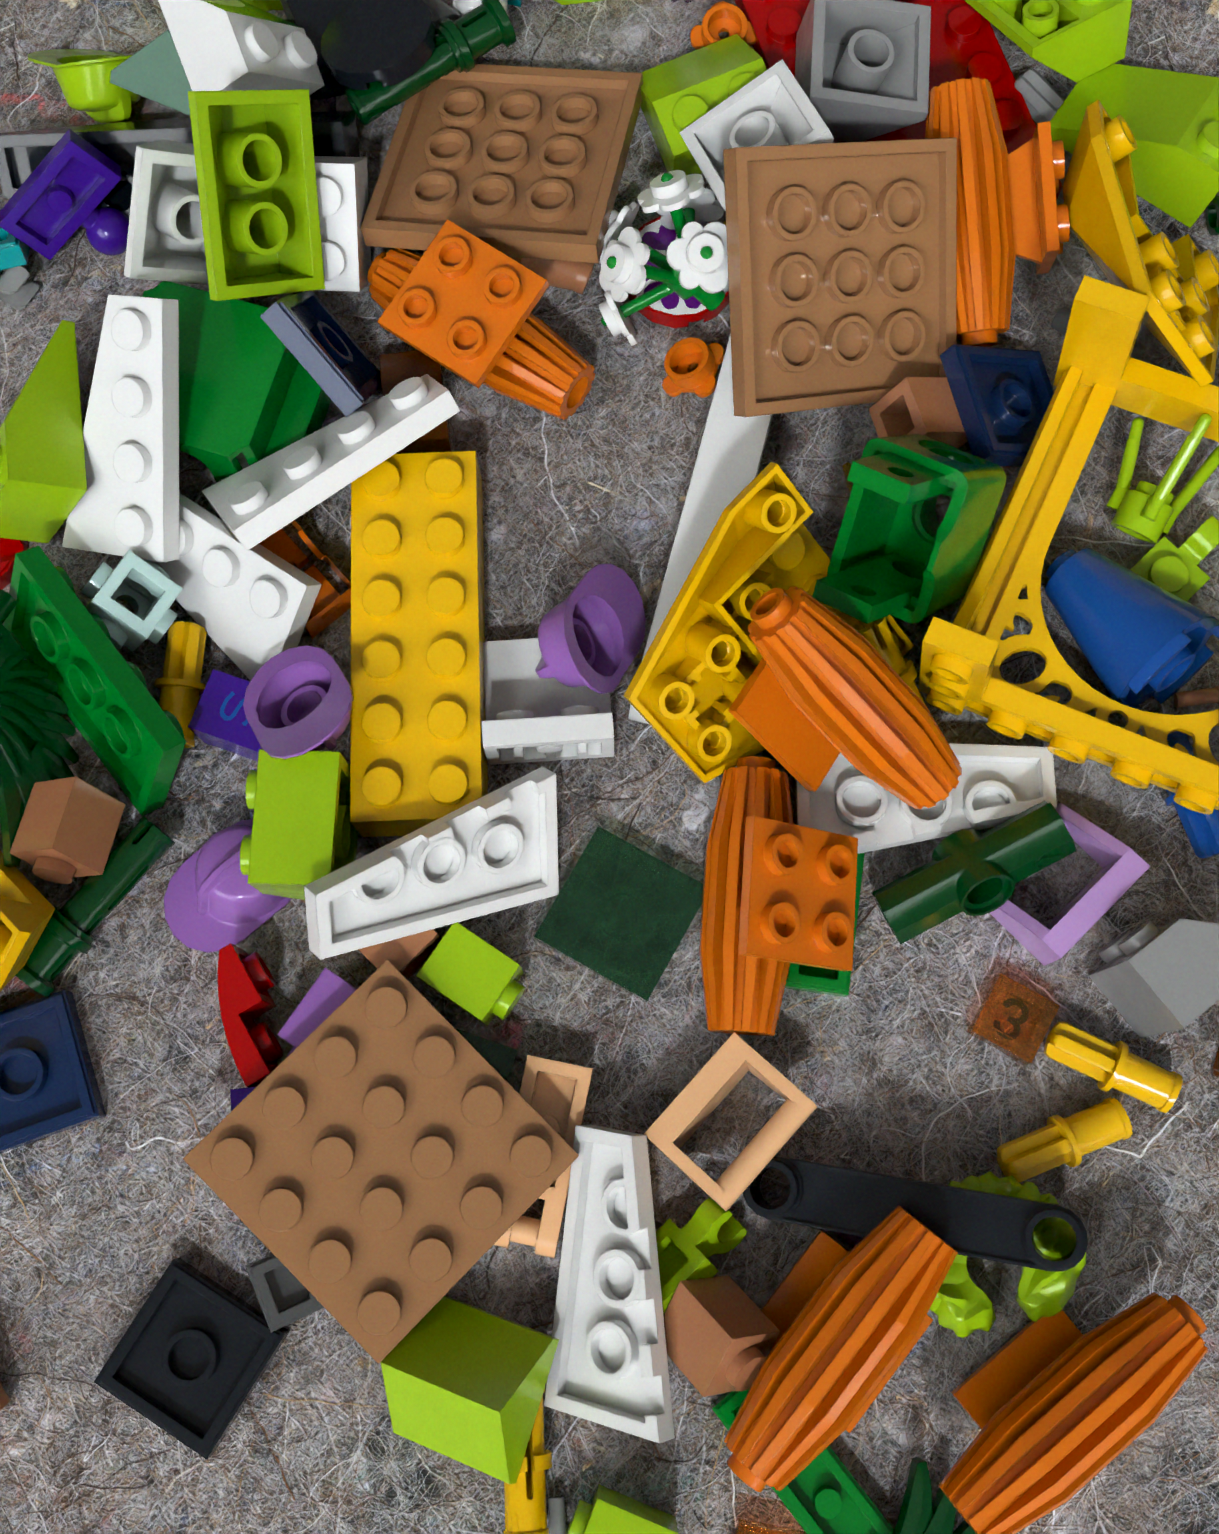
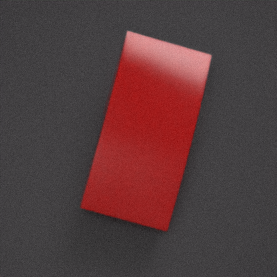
M230 943L219 950L218 997L221 1018L233 1059L246 1087H257L278 1066L276 1060L284 1056L282 1048L270 1027L265 1022L256 1025L254 1021L257 1017L276 1007L268 992V989L275 986L276 983L266 963L256 951L248 955L245 950Z

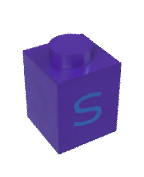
M213 669L188 728L204 743L258 762L259 749L262 748L246 719L243 707L246 688L250 682Z

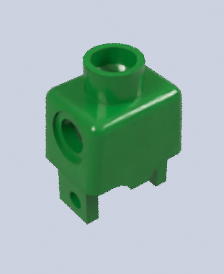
M910 434L871 439L866 443L861 459L852 461L847 481L852 482L853 486L828 566L827 576L817 580L812 597L866 624L888 615L897 617L907 623H919L965 596L976 571L1006 485L1007 476L1004 469L998 464L965 453L926 435ZM943 494L949 496L951 501L940 524L935 509L938 496Z

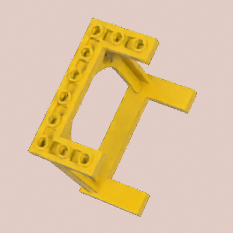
M1084 275L1073 301L1053 383L1057 387L953 623L933 616L922 641L918 690L928 694L926 701L942 711L955 715H961L964 709L988 718L986 725L1002 735L1022 739L1026 733L1048 742V751L1062 759L1079 764H1084L1086 758L1111 767L1110 775L1124 784L1147 789L1151 783L1175 793L1173 800L1177 804L1189 810L1210 815L1214 809L1219 811V762L1212 755L1208 744L1211 729L1219 726V709L1196 714H1158L1135 709L1108 698L1081 679L1067 664L1050 636L1043 614L1041 574L1044 559L1111 405L1188 432L1192 431L1202 414H1209L1212 421L1203 437L1219 442L1218 386L1207 384L1200 387L1191 377L1130 357L1150 296ZM1025 588L1026 599H1018L1022 589ZM1016 615L1021 616L1030 624L1031 632L1029 635L1019 634L1001 640L1005 629L1013 633V620ZM1033 651L1044 658L1045 670L1039 677L1030 682L1014 684L1007 682L1000 675L999 668L1001 663L1014 653ZM1056 683L1070 691L1071 700L1066 704L1058 703L1060 700L1059 696L1047 695L1042 697L1038 694L1042 693L1050 684ZM1096 711L1094 717L1087 713ZM1113 713L1122 714L1126 719V726L1121 728L1108 723V716ZM1139 728L1142 730L1144 736L1136 734ZM1178 731L1191 736L1193 739L1194 756L1190 755L1188 750L1179 743H1176L1173 748L1170 747L1167 742L1168 734Z

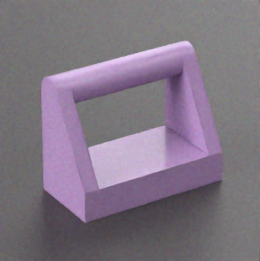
M1062 803L1057 804L1056 811L1061 816L1071 837L1102 869L1046 927L1009 900L995 911L990 912L1043 966L1061 959L1151 867L1132 848Z

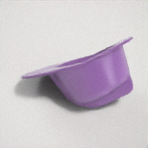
M611 563L595 565L585 573L568 598L550 609L540 620L538 642L542 657L535 669L539 678H555L558 682L568 687L587 686L599 694L611 693L618 686L622 676L639 652L645 636L646 623L642 598L635 583L623 569Z
M305 645L289 648L270 658L255 673L247 686L243 707L246 719L261 748L271 757L288 759L303 755L309 751H321L325 748L333 750L336 748V740L344 733L350 722L353 694L351 685L334 658L322 648Z
M253 819L241 820L214 833L171 877L164 896L165 919L173 935L188 948L210 953L219 951L230 943L237 945L247 939L292 899L262 894L248 884V875H243L241 872V842L244 835H252Z

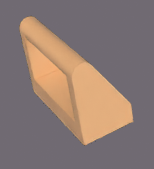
M734 1032L647 1129L644 1135H647V1139L727 1212L817 1106ZM750 1071L786 1101L720 1177L714 1181L680 1148L745 1074Z

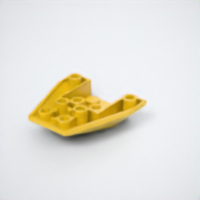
M1097 100L1086 108L1063 184L1064 204L1067 203L1070 228L1111 284L1150 296L1142 323L1200 387H1203L1213 382L1219 341V262L1210 249L1201 253L1189 234L1172 243L1162 231L1156 235L1152 234L1139 215L1131 153L1137 149L1135 137L1121 115L1111 119L1100 101Z
M770 462L723 510L623 695L703 783H707L723 774L724 770L737 766L738 758L754 756L765 750L728 711L762 659L761 654L748 636L750 634L748 632V625L752 623L750 611L753 605L764 593L773 588L788 590L791 586H796L812 596L817 580L827 576L830 563L829 557L803 524L813 513V510L780 466L773 462ZM822 603L849 625L854 622L857 623L860 630L863 629L858 619ZM888 615L886 616L887 624L902 656H904L914 645L894 618Z

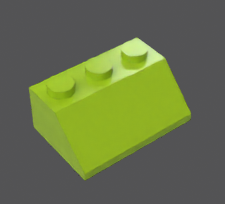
M309 89L188 91L210 300L221 301L325 289Z

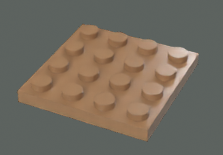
M475 64V67L467 73L464 71L459 73L457 70H454L436 80L430 86L405 101L360 227L366 246L427 250L448 219L509 257L599 264L604 246V236L608 231L610 214L614 208L642 102V73Z
M957 138L724 149L734 416L753 417L878 402L906 377H946L940 355L953 344H956Z
M386 960L207 1134L183 1160L379 1364L579 1155L428 1000Z

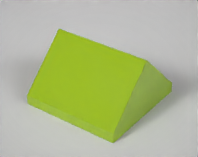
M445 1295L380 1362L393 1433L508 1484H515L559 1339Z

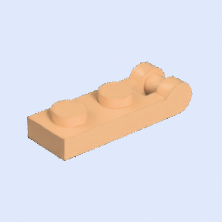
M527 1055L519 1094L573 1149L575 1126L582 1125L593 1068ZM571 1165L539 1197V1199L545 1200L541 1220L521 1216L498 1239L494 1246L509 1248L510 1242L535 1247L536 1255L555 1259L568 1197Z

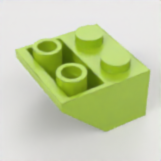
M964 0L1031 58L1076 83L1125 58L1132 0Z

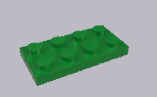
M40 546L16 553L9 594L16 601V606L4 621V627L11 632L20 648L28 652L29 656L25 659L46 669L48 677L45 678L57 683L58 691L51 694L66 704L69 709L67 716L140 815L143 817L163 807L186 743L179 721L171 712L162 710L147 690V684L140 669L133 662L125 661L111 642L109 631L103 620L97 614H90L75 594L73 583L67 572L60 566L55 567Z

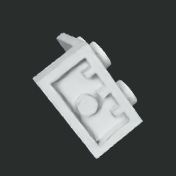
M538 638L497 640L483 643L486 721H481L483 749L489 765L614 757V729L610 693L599 694L587 686L568 687L558 682L555 678H539L535 671L542 657Z

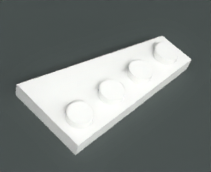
M108 294L83 428L87 491L67 517L62 547L124 556L130 550L145 560L158 562L179 560V309L177 299Z
M428 374L421 377H412L397 384L389 394L354 411L348 417L340 418L202 490V492L244 549L248 551L457 414L460 410L450 391Z
M179 493V560L168 562L152 561L167 572L170 580L183 588L175 600L197 624L205 628L210 638L250 681L270 658L289 648L298 646L322 585L260 544L246 551L223 520Z
M948 743L962 768V775L958 777L959 783L955 789L953 788L949 792V796L944 801L940 800L936 803V806L931 808L922 807L920 810L912 806L910 807L864 775L840 753L816 792L807 791L795 779V825L858 838L857 854L946 837L962 829L973 828L981 830L996 827L1044 800L1047 803H1051L1056 809L1053 754L1048 751L1047 747Z
M542 766L305 885L309 950L322 960L559 895L556 773Z
M576 1125L573 1150L579 1156L571 1164L552 1330V1337L559 1339L546 1383L544 1406L653 1442L662 1443L674 1439L675 1434L647 1135L596 1125Z

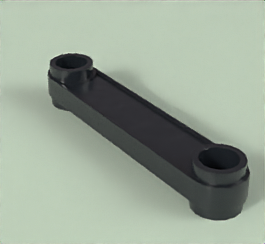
M775 1156L743 1192L747 1205L757 1215L766 1219L862 1237L867 1236L899 1205L949 1244L959 1255L1050 1272L1066 1271L1075 1267L1084 1257L1088 1246L1087 1230L1081 1218L1071 1209L1059 1204L782 1156ZM772 1167L781 1170L787 1176L790 1183L788 1200L780 1207L770 1205L763 1199L760 1192L762 1175ZM1047 1217H1058L1072 1226L1076 1234V1243L1069 1254L1063 1257L1052 1258L1043 1254L1037 1248L1034 1242L1033 1231L1040 1220Z

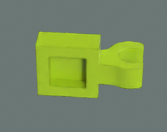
M1211 515L1179 548L1164 536L1130 570L1179 598L1188 601L1210 579L1197 565L1219 544V521Z
M710 1197L697 1208L693 1217L681 1230L669 1218L656 1231L663 1315L680 1281L713 1277L718 1270L708 1258L714 1254H723L734 1249L748 1232L732 1216L733 1214L729 1210L726 1212Z

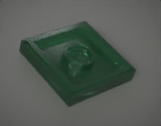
M598 826L534 938L647 1003L702 906L703 884Z

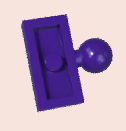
M69 128L0 210V227L49 260L53 258L80 226L86 229L89 243L98 252L109 256L124 253L127 247L129 218L119 209L113 207L96 208L122 179L121 166Z

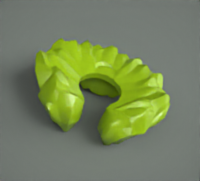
M991 1171L979 1177L970 1175L961 1182L950 1181L948 1183L950 1186L1058 1204L1056 1198L1050 1193L1040 1195L1038 1187L1033 1182L1025 1181L1021 1185L1013 1176L999 1179ZM1047 1217L1040 1220L1033 1231L1034 1242L1037 1248L1043 1254L1052 1258L1063 1257L1069 1254L1076 1243V1234L1071 1225L1058 1217ZM1086 1252L1082 1260L1075 1267L1066 1271L1050 1272L1022 1266L1015 1300L1030 1320L1036 1322L1042 1317L1054 1316L1064 1308L1068 1300L1074 1295L1076 1281L1086 1265ZM957 1254L930 1310L938 1316L939 1325L954 1330L957 1337H968L976 1329L989 1332L996 1320L994 1306L983 1290L971 1280L967 1270L968 1256Z

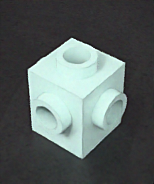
M129 550L114 569L105 562H102L81 590V593L91 599L86 605V609L90 614H97L103 620L109 631L111 642L116 649H121L122 646H125L133 652L146 639L157 644L167 632L178 615L170 609V606L183 588L170 580V576L159 565L151 560L141 559ZM116 600L129 602L134 609V614L116 602Z

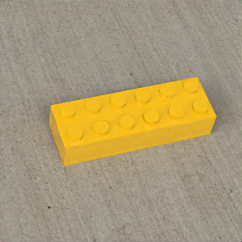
M476 451L394 454L351 483V689L353 701L350 716V822L362 837L405 836L488 794V767L483 749L481 721H486L483 643L485 642L483 491Z

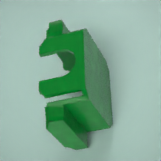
M162 281L153 289L143 292L142 297L178 300L179 450L203 462L216 482L243 469L236 458L240 453H243L250 466L322 428L332 400L262 320L260 315L268 307L238 299L210 300L208 291L170 281Z

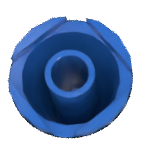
M1085 548L1078 552L1070 549L1061 554L1048 568L1046 577L1049 581L1045 587V593L1111 699L1142 711L1144 710L1139 704L1151 696L1162 704L1191 680L1214 654L1205 644L1212 634L1219 638V621L1215 617L1092 548Z

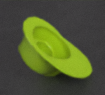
M52 49L35 51L28 54L29 61L50 66L53 69L69 106L77 111H85L94 121L109 123L128 120L132 111L131 105L138 102L141 98V95L110 83L111 70L132 55L91 49Z

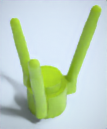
M1202 414L1159 485L1139 481L1135 490H1131L1130 486L1141 443L1144 420L1140 417L1133 419L1116 487L1106 504L1108 508L1116 511L1110 523L1113 527L1150 544H1156L1161 534L1168 535L1177 516L1219 466L1218 445L1174 498V495L1170 493L1211 424L1212 418L1209 414Z

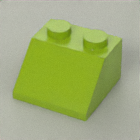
M737 34L640 72L643 75L641 109L667 172L682 170L686 175L702 174L679 132L767 70L762 57Z
M259 749L257 770H249L246 779V804L248 809H254L252 835H244L242 838L240 869L243 875H248V884L262 894L305 900V885L356 860L358 831L350 822V765L340 752L309 751L303 755L282 759L271 757L264 750Z

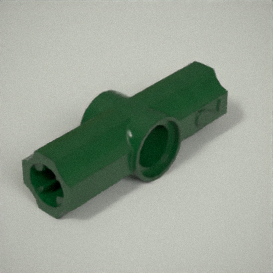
M1044 800L984 833L970 828L950 834L936 846L932 854V861L872 892V895L896 939L902 944L961 912L970 916H980L995 911L1012 896L1015 883L1076 852V847L1059 813L1051 803H1047Z

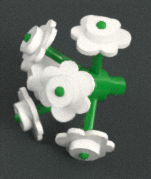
M682 170L665 172L655 177L649 184L650 188L642 191L637 196L638 203L633 201L629 206L625 205L620 213L615 209L611 211L609 227L604 236V246L599 261L601 264L599 282L604 289V296L606 298L605 301L599 304V309L603 316L601 323L609 328L614 337L622 333L627 337L631 346L638 342L636 331L629 316L674 292L683 300L693 296L709 311H713L721 304L725 297L723 289L729 282L727 231L725 224L713 222L724 215V209L720 202L715 200L714 192L711 189L704 188V180L701 174L686 175ZM640 206L644 213L657 212L660 214L661 224L665 228L676 231L678 239L670 243L666 256L641 241L639 230L632 227V222ZM647 261H649V262H651L652 264L656 265L657 267L651 266V265H647L646 263H647ZM646 278L663 282L661 285L622 304L628 297V294L636 295L641 292L646 283Z

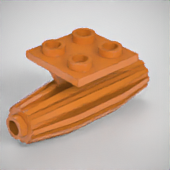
M976 77L971 79L962 78L942 83L940 86H935L929 91L925 139L957 138L956 339L961 340V345L990 347L998 344L997 334L1008 331L1010 327L1016 256L1036 263V275L1049 273L1057 255L1063 254V243L1069 242L1070 222L1067 203L1059 205L1056 203L1059 180L1065 177V154L1063 141H1052L1050 121L1037 123L1033 138L1008 154L989 80Z
M448 219L423 255L407 249L395 248V250L391 249L388 252L380 253L373 260L367 279L371 284L369 286V292L372 294L370 297L385 310L377 321L382 328L478 389L483 383L501 395L563 420L568 419V416H572L577 408L583 404L595 378L594 366L543 320L531 313L550 286L546 279Z
M791 586L788 590L773 588L764 593L755 602L750 611L752 623L748 625V632L750 633L748 636L761 654L762 659L728 710L740 724L807 791H817L841 753L857 770L910 807L921 810L922 807L931 808L936 806L938 801H944L949 796V792L953 788L955 789L959 783L958 777L962 775L960 762L927 706L865 637L802 588Z
M741 757L737 759L736 768L731 767L728 770H724L707 839L699 953L707 1031L723 1034H733L735 1032L737 1035L774 1036L790 963L838 971H852L858 838L795 825L793 822L788 775L786 772L775 769L776 761L766 757Z
M898 1205L850 1252L821 1229L761 1308V1311L781 1332L770 1353L765 1358L724 1438L727 1448L732 1452L726 1461L727 1465L745 1484L755 1491L762 1492L766 1485L774 1487L778 1491L783 1490L845 1430L850 1433L932 1323L933 1319L927 1313L958 1252L901 1206Z
M1155 1292L1084 1335L1063 1310L1054 1316L1042 1317L1036 1322H1029L951 1392L981 1431L938 1486L976 1534H1016L1069 1501L1157 1420L1208 1352V1348L1204 1345L1205 1342L1200 1337L1207 1330L1205 1323L1179 1296L1173 1295L1167 1301Z

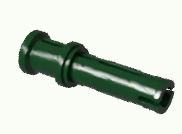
M481 0L480 6L453 22L447 18L440 22L437 28V35L433 37L436 46L431 57L415 74L402 82L383 87L379 80L376 82H365L368 90L347 89L345 91L347 99L362 124L367 126L386 111L398 106L454 70H457L459 73L463 71L469 72L475 67L474 60L500 44L506 47L516 42L514 28L499 0Z
M145 816L139 820L140 822L131 830L120 845L111 852L103 875L90 876L61 909L54 906L55 911L26 964L15 975L36 992L48 997L54 991L53 981L79 952L87 954L93 947L92 942L95 940V937L92 933L144 877L155 862L175 844L174 840L165 835L166 833Z

